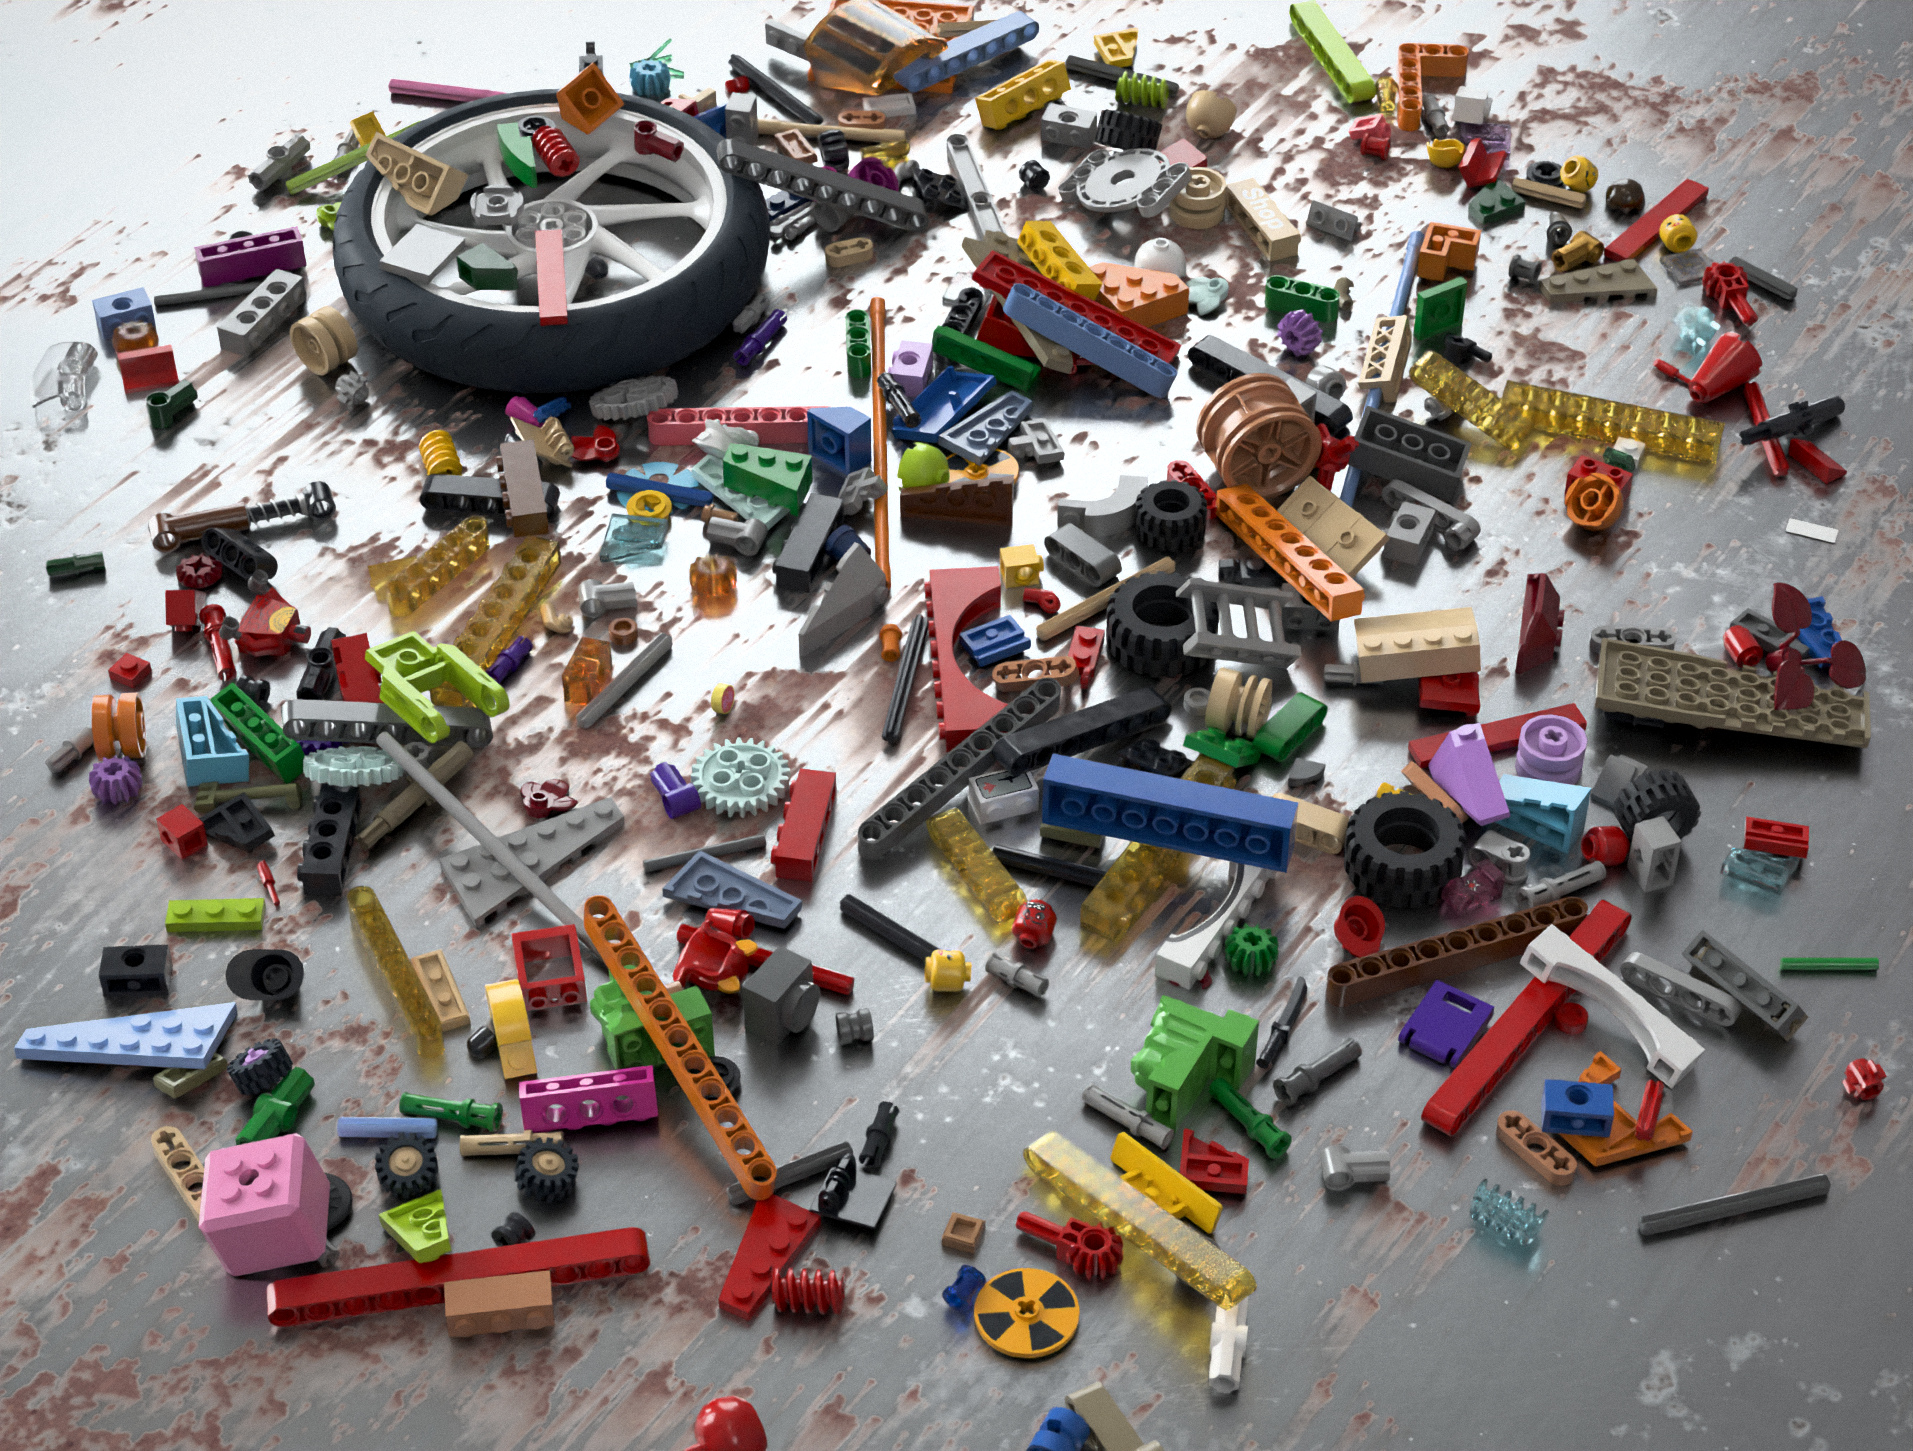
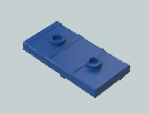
M948 366L911 402L916 411L921 415V423L915 428H908L898 414L893 419L894 427L891 428L893 436L899 439L937 443L940 434L956 424L971 407L975 406L997 384L995 375L957 372L953 366Z

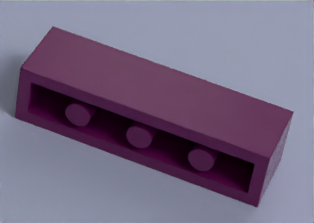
M298 226L194 247L198 273L203 287L218 286L222 283L270 275L275 269L285 271L307 266L303 239Z

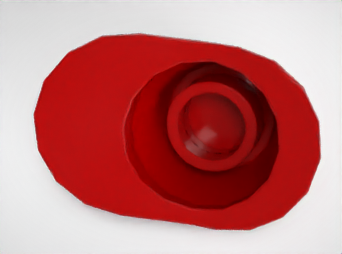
M1353 896L1348 898L1342 905L1340 913L1335 919L1333 929L1341 947L1360 958L1379 951L1385 930V920L1381 910L1372 900L1363 896Z

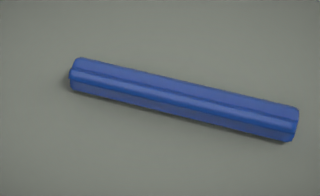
M612 472L606 477V487L612 490L632 494L645 490H655L667 495L670 501L699 507L710 506L713 503V493L710 491Z

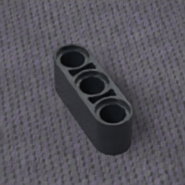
M208 528L203 533L202 546L204 550L243 578L250 579L251 576L254 577L255 572L259 569L267 573L268 580L275 577L278 569L276 558L237 530Z

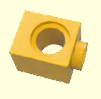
M1034 544L1000 548V573L1006 589L1039 584L1040 572L1044 571V562L1042 555H1037Z

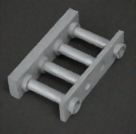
M1199 577L1188 579L1176 591V597L1191 599L1196 632L1183 644L1184 655L1279 668H1288L1302 656L1300 645L1288 644L1284 639L1280 609L1293 599L1292 592L1280 591L1277 588L1263 589L1205 581ZM1204 601L1217 602L1221 635L1211 634V632L1207 631ZM1229 604L1243 606L1247 638L1237 637L1233 634ZM1255 608L1269 610L1273 642L1264 641L1259 638Z

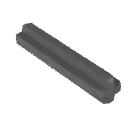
M1737 256L1729 260V264L1734 262L1735 266H1742L1743 271L1747 273L1748 280L1788 301L1796 297L1798 289L1792 284Z

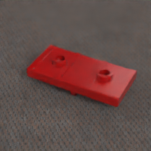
M1478 671L1418 677L1419 707L1466 712V716H1475L1479 713L1481 704L1479 700Z

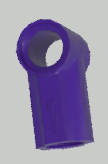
M663 762L658 764L654 771L650 773L651 782L661 795L663 806L670 819L701 808V800L697 789L692 783L687 784L675 765Z

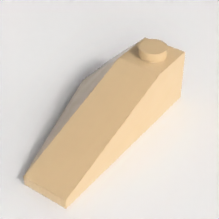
M378 132L375 133L366 153V157L382 175L387 177L392 183V187L401 193L409 206L430 216L456 201L468 178V174Z

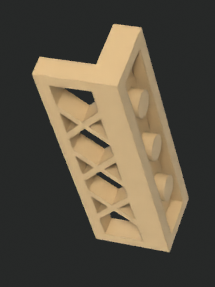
M1407 315L1376 318L1358 382L1360 389L1381 388L1385 403L1396 402L1413 336ZM1394 326L1387 331L1382 330V327ZM1384 341H1388V342H1389L1388 344H1386L1385 346H1383V347H1381V348L1378 346L1379 344L1383 343ZM1380 357L1385 358L1377 364L1374 363V361L1379 359ZM1377 373L1381 375V378L1368 379Z

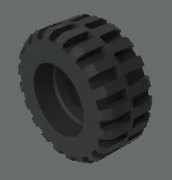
M1157 571V574L1146 572L1142 573L1138 578L1135 576L1129 578L1125 584L1122 583L1110 596L1107 607L1106 642L1111 650V654L1117 661L1120 660L1124 667L1127 669L1133 668L1135 673L1144 675V673L1150 674L1153 678H1159V676L1174 678L1177 674L1182 673L1184 676L1191 673L1193 668L1199 669L1209 660V658L1186 656L1183 652V644L1196 631L1192 601L1189 598L1176 597V591L1192 577L1188 576V578L1182 577L1181 573L1173 572V574H1166L1165 571ZM1204 601L1207 631L1211 632V634H1218L1219 612L1217 602ZM1168 622L1175 624V626L1159 627L1148 623Z
M1400 791L1399 794H1392V792L1383 793L1381 798L1375 796L1367 800L1366 805H1360L1348 821L1343 857L1345 871L1355 887L1359 886L1361 893L1367 897L1373 896L1374 901L1378 903H1391V907L1400 908L1401 905H1409V908H1418L1419 904L1424 903L1426 906L1433 904L1437 898L1441 900L1450 894V890H1453L1459 883L1466 848L1464 826L1449 807L1444 808L1441 801L1435 798L1430 800L1425 794L1417 793V795L1409 794V791ZM1393 844L1411 845L1423 850L1424 853L1414 855L1400 854L1385 848V846Z

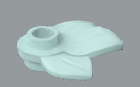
M1196 277L1186 282L1189 287L1188 303H1197V310L1200 316L1216 309L1220 301L1224 300L1228 295L1229 285L1223 278L1209 279L1206 277Z

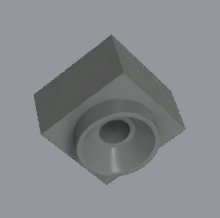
M780 945L742 987L745 1030L778 1046L790 1031L798 1033L808 1025L820 999V988L813 983L811 960Z

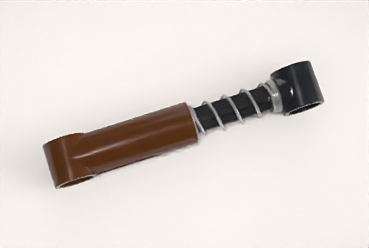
M314 481L304 488L303 493L296 494L291 499L283 497L281 501L277 502L270 499L267 504L261 505L257 502L256 506L248 507V505H244V502L178 516L159 513L150 518L148 529L154 549L162 553H168L176 550L180 544L202 540L203 533L208 528H229L241 532L250 530L249 526L253 522L257 525L258 521L267 520L270 522L271 519L277 517L282 520L283 516L293 515L295 517L297 513L303 516L304 514L315 520H326L334 515L336 505L329 485L322 481Z

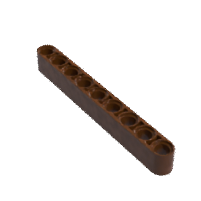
M1567 897L1336 964L1328 970L1326 1000L1333 1006L1346 1007L1523 955L1528 945L1551 924L1569 937L1587 917V903L1577 897Z

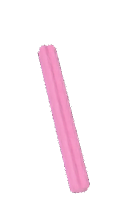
M394 78L390 79L388 83L390 93L461 102H471L506 93Z

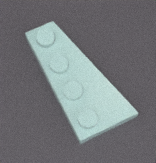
M707 454L692 467V477L746 520L750 518L761 520L768 530L790 511V509L780 505L776 508L768 505V500L759 496L751 498L725 487L722 459L711 454Z

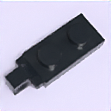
M1238 558L1219 560V581L1240 582L1241 586H1282V583H1289L1264 559Z

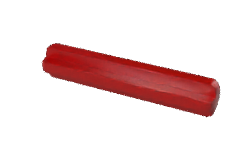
M1651 1079L1646 1083L1635 1127V1137L1639 1141L1645 1139L1648 1142L1653 1139L1664 1094V1084L1660 1080L1655 1082Z

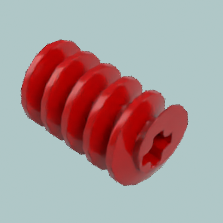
M541 126L534 132L531 139L532 146L550 173L559 177L574 173L580 164V157L563 132L558 128Z
M775 1267L772 1281L773 1304L774 1302L776 1303L779 1312H784L788 1303H790L792 1312L798 1313L803 1303L806 1313L812 1314L817 1304L820 1314H826L831 1304L834 1314H841L845 1302V1272L842 1279L837 1280L835 1270H831L827 1280H824L821 1269L816 1270L813 1279L809 1278L807 1269H803L800 1277L795 1278L793 1268H789L785 1278H782L779 1267Z

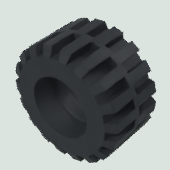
M1104 109L1100 113L1094 140L1098 144L1124 151L1138 148L1157 150L1162 124L1154 119Z
M1162 480L1157 484H1149V488L1144 487L1141 490V494L1137 496L1135 512V532L1137 536H1140V541L1148 543L1147 546L1150 548H1158L1159 551L1170 550V552L1188 550L1189 546H1196L1198 541L1204 538L1207 515V500L1203 492H1198L1199 489L1197 487L1189 486V483L1177 482L1178 480L1167 482Z
M1661 769L1658 772L1653 770L1649 771L1648 774L1637 776V779L1631 780L1626 784V788L1621 789L1618 793L1619 797L1614 801V814L1631 843L1635 824L1644 820L1664 816L1682 841V838L1688 836L1692 832V828L1697 826L1698 818L1701 817V807L1684 777L1674 770L1670 772L1668 769Z

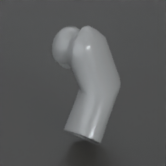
M911 159L908 162L895 166L893 171L898 179V186H900L902 180L914 177L911 170L912 167L920 169V164L916 160Z

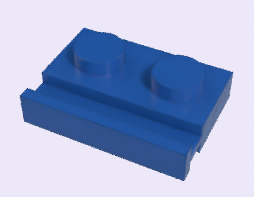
M1011 615L959 633V643L972 659L977 660L979 667L1031 648V639L1025 636L1024 630Z

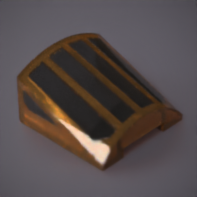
M853 0L838 6L818 22L803 44L815 80L819 86L880 96L896 85L893 75L917 58L932 60L949 48L947 42L876 0Z

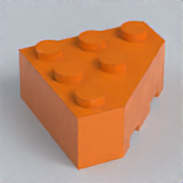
M1106 262L1089 266L1102 283L1095 302L1147 328L1188 313L1189 287L1176 274Z

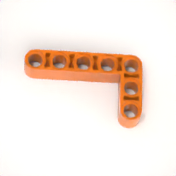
M1402 43L1398 46L1396 90L1397 119L1400 129L1415 131L1420 127L1422 112L1421 76H1464L1467 71L1469 54L1467 47L1458 44Z

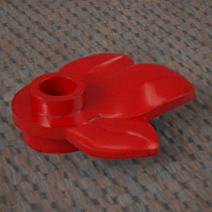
M603 425L596 427L593 437H571L575 449L571 457L580 461L594 459L610 461L620 453L619 445L616 443V434Z

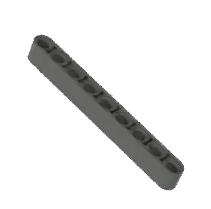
M724 139L717 145L719 165L725 173L913 232L923 231L929 224L925 203L919 198L734 139Z
M1049 677L1036 681L867 818L858 828V851L860 855L869 860L882 857L969 785V778L982 775L998 762L992 756V749L999 739L1047 722L1060 708L1061 686L1059 682Z

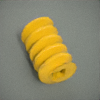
M435 430L426 434L420 441L419 451L427 475L447 474L462 476V464L457 455L452 436L444 430Z

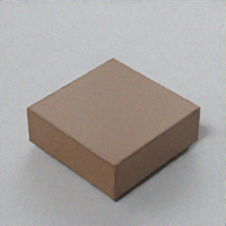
M952 1212L942 1236V1245L975 1254L985 1230V1220Z

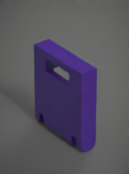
M1436 979L1402 1028L1398 1041L1406 1044L1414 1033L1410 1041V1048L1443 1064L1446 1063L1452 1051L1455 1054L1451 1059L1450 1066L1456 1069L1493 1018L1494 1006ZM1447 1000L1471 1011V1013L1447 1003Z

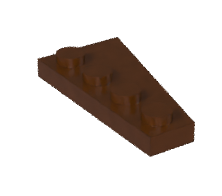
M1014 476L901 488L900 517L1012 526Z

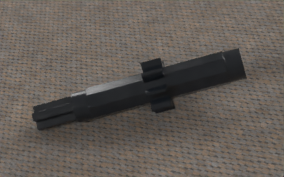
M1832 396L1808 404V401L1801 403L1797 401L1789 404V412L1766 419L1757 426L1741 431L1739 434L1742 438L1741 444L1744 446L1752 445L1760 441L1776 439L1792 432L1794 436L1809 434L1814 431L1812 425L1842 414L1845 410L1844 401L1839 396Z

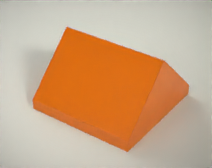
M594 62L556 93L561 119L587 135L625 104Z

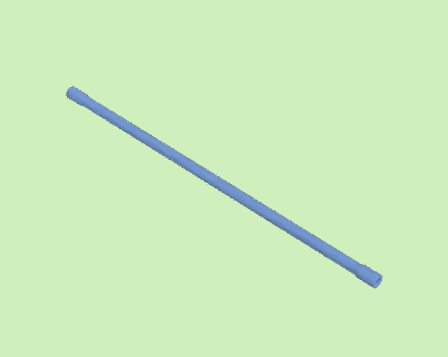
M1420 231L1410 233L1389 317L1403 316L1420 249L1425 238L1424 234ZM1394 326L1386 327L1385 331L1389 330ZM1384 341V342L1381 344V347L1385 346V345L1388 344L1389 342H1388V341ZM1380 357L1379 359H1377L1376 364L1381 362L1385 358ZM1377 373L1372 378H1381V375ZM1381 388L1369 389L1363 414L1366 406L1378 409L1382 396ZM1348 466L1340 499L1352 508L1362 470Z

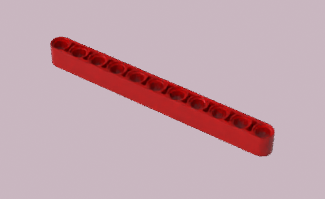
M1603 899L1593 908L1569 938L1600 963L1627 931L1632 914ZM1535 976L1429 1099L1423 1109L1421 1120L1450 1137L1454 1136L1555 1017L1556 1009L1561 1004L1567 1003L1577 990L1549 980L1544 984Z
M628 1227L441 1255L438 1259L431 1262L418 1263L416 1260H408L281 1279L272 1282L266 1289L268 1321L277 1327H288L445 1303L444 1282L550 1270L552 1286L637 1274L645 1271L650 1266L646 1233L641 1228Z

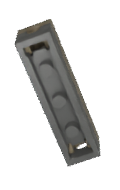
M1703 929L1681 953L1696 970L1725 993L1735 997L1745 1009L1787 1042L1809 1018L1797 1003ZM1703 947H1705L1704 950H1703V952H1702L1700 955H1698V952H1699Z

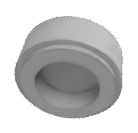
M1204 688L1188 690L1184 695V709L1189 714L1195 716L1206 715L1210 691Z

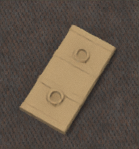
M1309 476L1277 510L1352 579L1390 539L1385 532L1369 522L1359 512L1352 509L1337 495L1322 486L1312 476Z

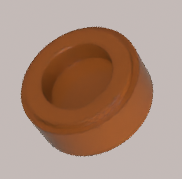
M619 618L609 624V639L617 645H628L638 638V626L632 619Z

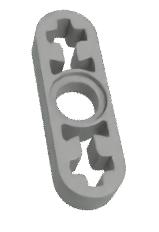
M1600 626L1592 630L1589 647L1594 653L1599 654L1602 638L1627 642L1626 639H1636L1640 642L1638 644L1674 650L1676 634L1664 627Z

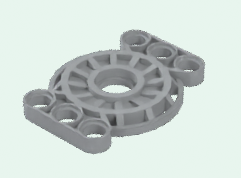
M1138 148L1110 155L1108 150L1098 149L1090 153L1058 186V191L1062 201L1065 203L1079 200L1089 210L1106 213L1125 211L1138 206L1141 216L1149 218L1158 215L1190 182L1192 175L1186 163H1175L1170 166L1166 156L1156 150ZM1132 179L1126 184L1116 185L1123 180Z

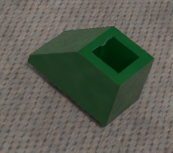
M480 243L456 256L459 278L475 290L518 289V270L514 263L509 262L485 244Z

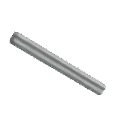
M664 632L660 633L576 715V724L584 729H588L673 645L672 637Z

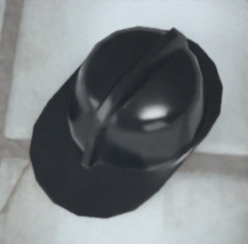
M252 949L235 955L227 965L225 976L227 985L232 993L241 999L278 1001L287 999L298 991L303 983L304 968L299 957L290 951L281 949Z

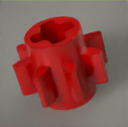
M1861 1058L1854 1060L1846 1067L1844 1073L1847 1079H1844L1842 1083L1848 1094H1854L1856 1099L1870 1100L1882 1092L1884 1084L1881 1080L1885 1079L1887 1075L1880 1064L1875 1065L1872 1059L1868 1061Z

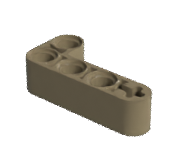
M1099 1381L1065 1396L1066 1408L1080 1415L1088 1424L1090 1434L1086 1441L1093 1451H1164L1163 1447L1156 1440L1144 1445L1106 1388Z

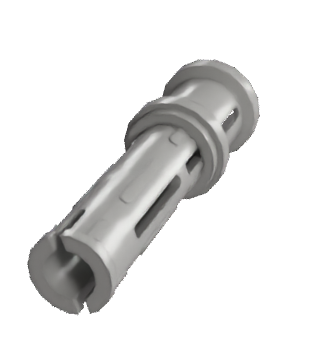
M1594 861V863L1555 879L1545 877L1540 879L1538 884L1529 888L1523 886L1517 889V903L1521 910L1559 900L1560 896L1606 878V869L1600 861Z

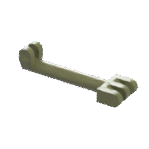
M218 781L199 784L194 810L197 813H209L218 807V803L228 802L245 792L250 800L285 796L288 806L292 809H298L301 804L303 791L298 783L221 790Z

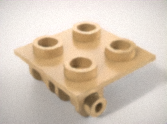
M514 417L510 418L516 429V434L522 441L534 439L536 456L539 455L547 458L555 465L562 464L570 468L572 467L569 457L573 454L574 446L559 419L549 417L545 420L544 425L539 428Z

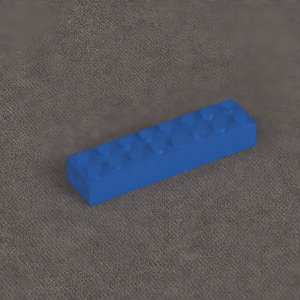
M1052 754L1043 778L1042 823L1287 873L1295 844L1299 802Z

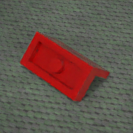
M1481 138L1472 139L1459 165V170L1467 188L1495 182L1507 157L1506 151L1487 154Z
M172 344L117 353L126 394L175 386L179 383Z

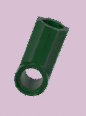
M183 380L166 392L158 391L149 394L146 397L149 424L155 428L170 426L174 421L173 415L198 399L197 391L192 384Z

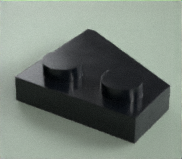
M245 792L198 818L204 824L206 836L247 852L275 837L272 828Z

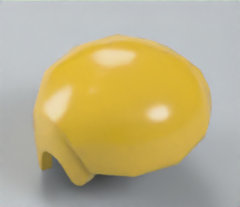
M1434 139L1432 146H1430L1429 142L1426 143L1430 162L1441 168H1450L1459 164L1466 152L1465 145L1456 139L1441 141Z

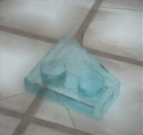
M612 513L599 555L600 562L606 563L662 549L668 529L667 519Z
M1732 848L1722 863L1720 873L1731 877L1735 881L1745 882L1765 892L1780 895L1798 866L1800 858L1790 856L1789 859L1773 858L1772 853Z

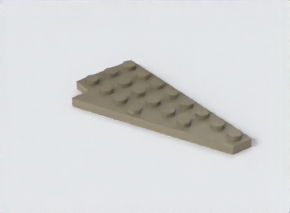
M986 230L983 242L966 236L963 239L961 247L976 268L994 250L1043 275L1018 245V239L1009 237L1003 232ZM992 291L1000 304L1004 306L1006 299ZM1011 318L1044 367L1070 374L1073 367L1071 350Z

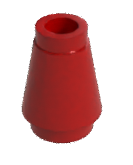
M710 908L706 913L705 920L709 918L713 922L710 927L717 931L726 932L738 941L748 939L754 930V917L746 910Z

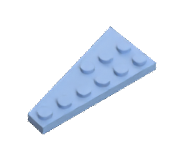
M236 1002L26 1029L14 1047L16 1059L206 1069L237 1015Z

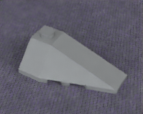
M856 542L840 559L836 566V569L840 571L833 583L827 582L824 587L825 593L821 605H814L798 633L799 655L803 657L871 615L879 604H883L887 598L886 574L864 548Z

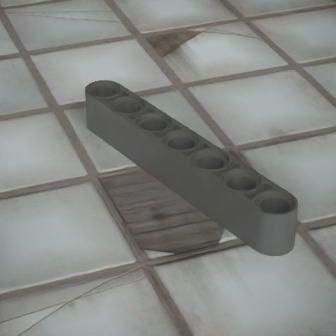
M293 699L285 702L281 707L283 733L289 739L376 743L379 734L387 731L402 745H407L411 742H422L427 746L452 747L458 741H463L471 748H480L490 744L493 739L490 717L481 709L473 707L434 706V709L443 716L447 726L450 727L449 736L435 743L428 742L385 703Z

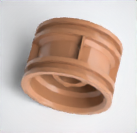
M1268 373L1244 375L1223 385L1206 401L1196 423L1198 442L1216 467L1226 486L1229 488L1248 484L1264 500L1282 495L1300 484L1310 474L1321 453L1322 439L1320 431L1303 409L1288 384L1278 376Z

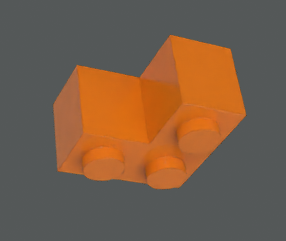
M1430 221L1420 249L1417 277L1443 281L1448 266L1474 271L1479 254L1481 230Z

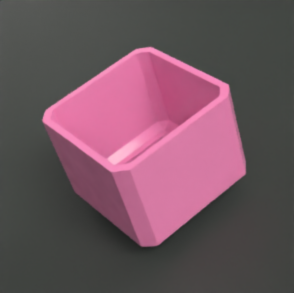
M295 1133L213 1150L206 1157L199 1229L226 1272L233 1277L314 1261L325 1252L330 1182L305 1138Z

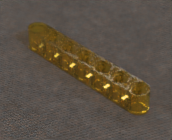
M357 886L347 894L351 923L416 1053L423 1058H436L445 1049L441 1020L376 893L368 886Z

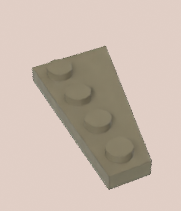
M1634 258L1539 279L1538 286L1550 303L1584 301V297L1587 296L1597 298V300H1608L1609 295H1622L1623 299L1634 298L1635 294L1646 293L1647 297H1656L1658 291L1656 285Z

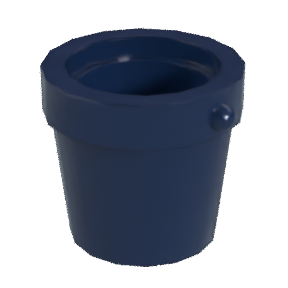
M848 525L837 528L827 539L824 547L825 554L838 562L854 542L860 544L871 556L869 546Z

